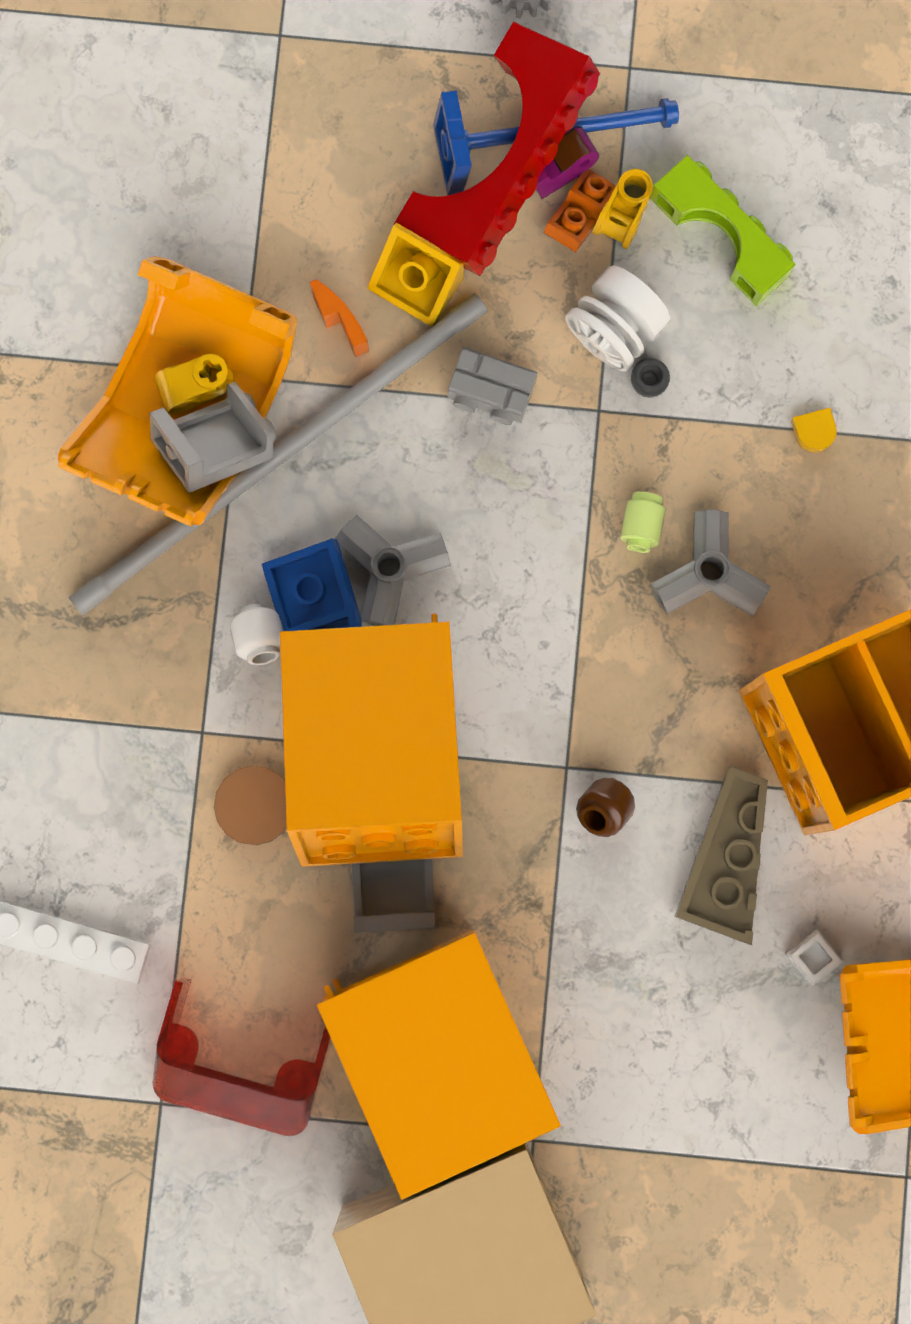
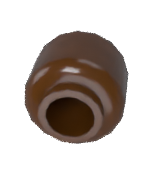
M601 778L594 781L578 799L576 807L577 818L588 832L598 837H610L616 835L633 816L635 800L630 789L622 782L614 778Z

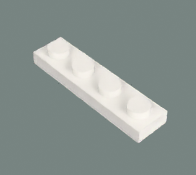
M0 900V944L132 983H140L151 944Z

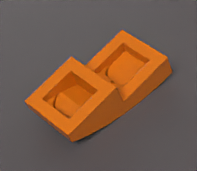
M317 279L309 282L312 295L326 328L341 323L354 356L357 357L369 352L368 340L346 304L331 289Z

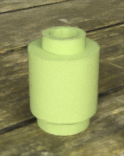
M634 492L632 494V499L626 504L620 539L627 543V549L647 553L650 552V548L659 546L666 510L662 506L663 498L649 492Z

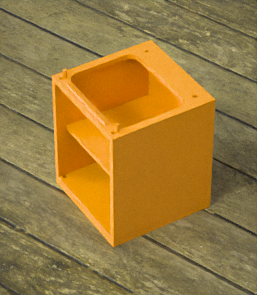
M911 609L763 673L739 690L804 835L835 831L911 797Z
M436 613L431 614L432 623L280 632L287 833L301 867L463 857L450 621L438 622V615Z
M470 930L343 989L338 978L332 980L336 992L334 990L331 991L329 985L323 987L326 995L317 1004V1008L401 1200L561 1127L474 930Z

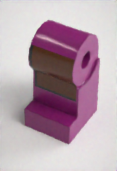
M574 128L565 133L558 145L554 160L549 165H546L538 178L536 191L541 199L581 176L580 174L591 168L598 161L600 154L583 128Z

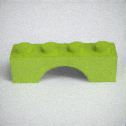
M687 154L654 185L650 199L676 226L690 221H704L718 226L729 236L736 254L735 268L730 281L756 307L791 275L796 264L792 261L793 256L783 244H775L766 234V229L761 221L753 215L748 216L739 207L736 196L726 188L721 189L712 180L711 172L702 162H695Z

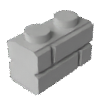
M463 347L448 388V398L454 400L453 405L463 411L474 413L476 408L490 412V418L498 423L512 425L513 421L521 423L531 398L538 372Z

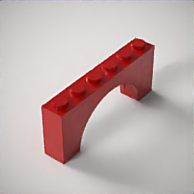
M516 22L511 24L493 55L505 73L518 81L522 96L521 122L509 152L490 175L465 191L447 196H428L413 191L394 224H400L462 261L464 269L478 276H481L484 269L494 261L500 242L505 234L513 229L519 210L525 200L530 198L535 192L538 178L546 165H549L554 160L560 141L566 131H569L576 123L579 109L585 99L595 91L598 77L600 76V72L590 56Z

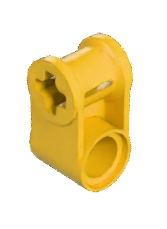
M636 168L629 169L622 174L609 201L606 202L597 219L593 234L598 236L602 233L621 242L622 248L628 250L649 204L653 183L648 173ZM630 185H636L643 190L644 195L639 198H632L625 193L624 189Z
M205 354L183 364L167 367L156 373L154 379L166 411L169 415H175L189 411L199 404L227 394V384L234 382V374L223 358L216 354ZM213 369L218 370L216 374L218 380L215 382L209 380L211 377L210 371Z

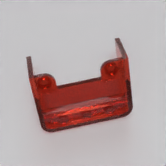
M183 977L175 980L157 1041L152 1080L155 1094L161 1100L280 1135L295 1136L301 1133L310 1121L332 1043L326 1026L315 1063L304 1059L287 1061L279 1069L274 1087L195 1065L199 1051L198 1037L192 1029L179 1024L192 979Z

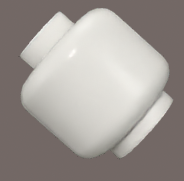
M261 604L244 606L240 610V614L236 615L230 623V632L237 656L242 660L248 661L251 665L268 664L279 657L281 652L280 632L283 631V627L278 613L273 609L263 608Z

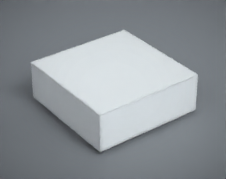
M818 929L814 930L785 954L812 987L844 962Z

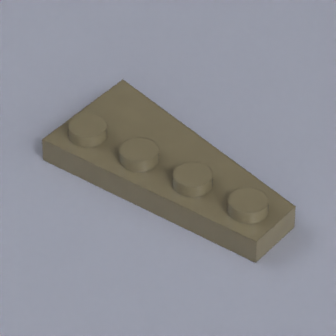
M732 766L727 768L674 916L748 945H752L753 940L752 927L754 911L756 909V885L760 867L761 833L764 826L768 780Z

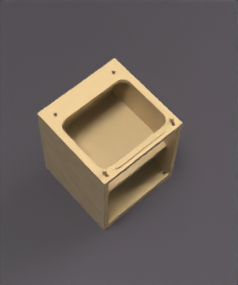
M527 1142L401 1200L395 1184H392L350 1202L341 1208L332 1235L369 1324H580L596 1317L585 1280Z

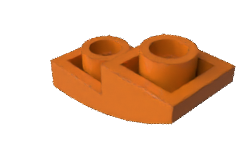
M586 170L572 186L566 200L548 221L543 233L576 253L594 229L597 219L604 205L609 201L616 185L594 171Z

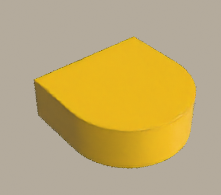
M830 407L796 416L791 420L798 444L808 452H822L829 448L836 438L837 428Z

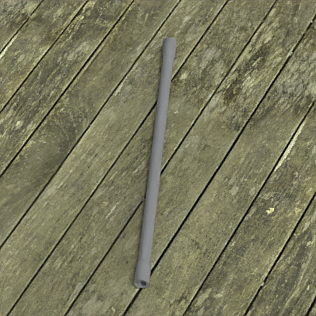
M473 293L449 311L445 318L273 446V459L237 473L204 522L453 335L462 332L486 314L488 310L478 295ZM174 520L105 573L96 576L69 596L70 601L84 616L108 598L116 588L200 525L190 527Z

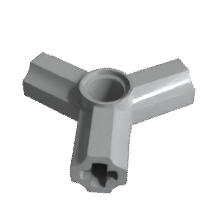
M721 510L694 512L693 561L650 584L655 599L666 615L708 592L715 594L751 617L754 616L771 586L734 565L728 559L729 512ZM706 562L714 563L720 570L719 579H706L701 573V565Z
M356 515L343 526L335 537L338 540L339 546L370 573L361 621L372 626L395 625L405 580L451 566L441 532L392 547ZM392 558L397 560L401 565L398 573L393 576L381 574L378 568L384 559Z

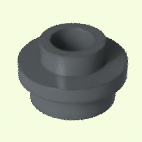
M648 358L641 360L632 370V387L643 397H657L669 385V370L663 362L657 359ZM651 373L656 376L657 382L653 385H648L644 382L643 376Z

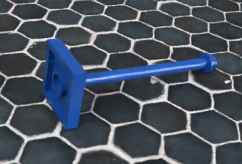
M457 90L441 92L433 123L447 195L464 191L472 166L470 159L471 150L513 144L519 127L468 134V131L464 130ZM668 98L660 99L658 107L577 118L576 123L570 130L583 128L586 133L657 122H661L663 128H670L672 124L679 122V108L675 100L669 101Z

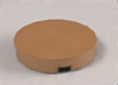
M251 765L236 769L223 779L216 791L214 811L217 823L225 834L239 843L257 846L272 842L285 832L287 828L285 780L282 776L269 768Z

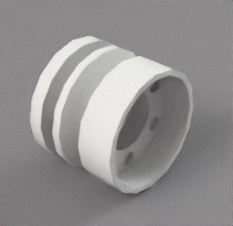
M613 265L609 266L592 285V292L595 298L589 296L582 297L578 301V308H572L565 316V321L571 332L589 352L612 368L623 372L633 365V357H639L644 352V346L640 339L654 341L669 324L671 315L662 300L648 285L629 271Z

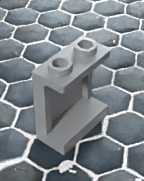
M236 382L227 384V398L225 400L175 420L171 418L164 407L150 412V439L188 493L273 459V441L276 440L275 429L270 420L267 418L263 419L257 411L251 395L244 393Z
M432 859L352 864L355 916H353L354 933L436 928Z

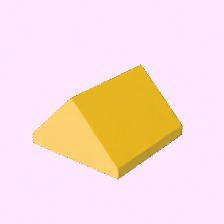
M395 223L367 289L433 327L464 279V263L400 224Z

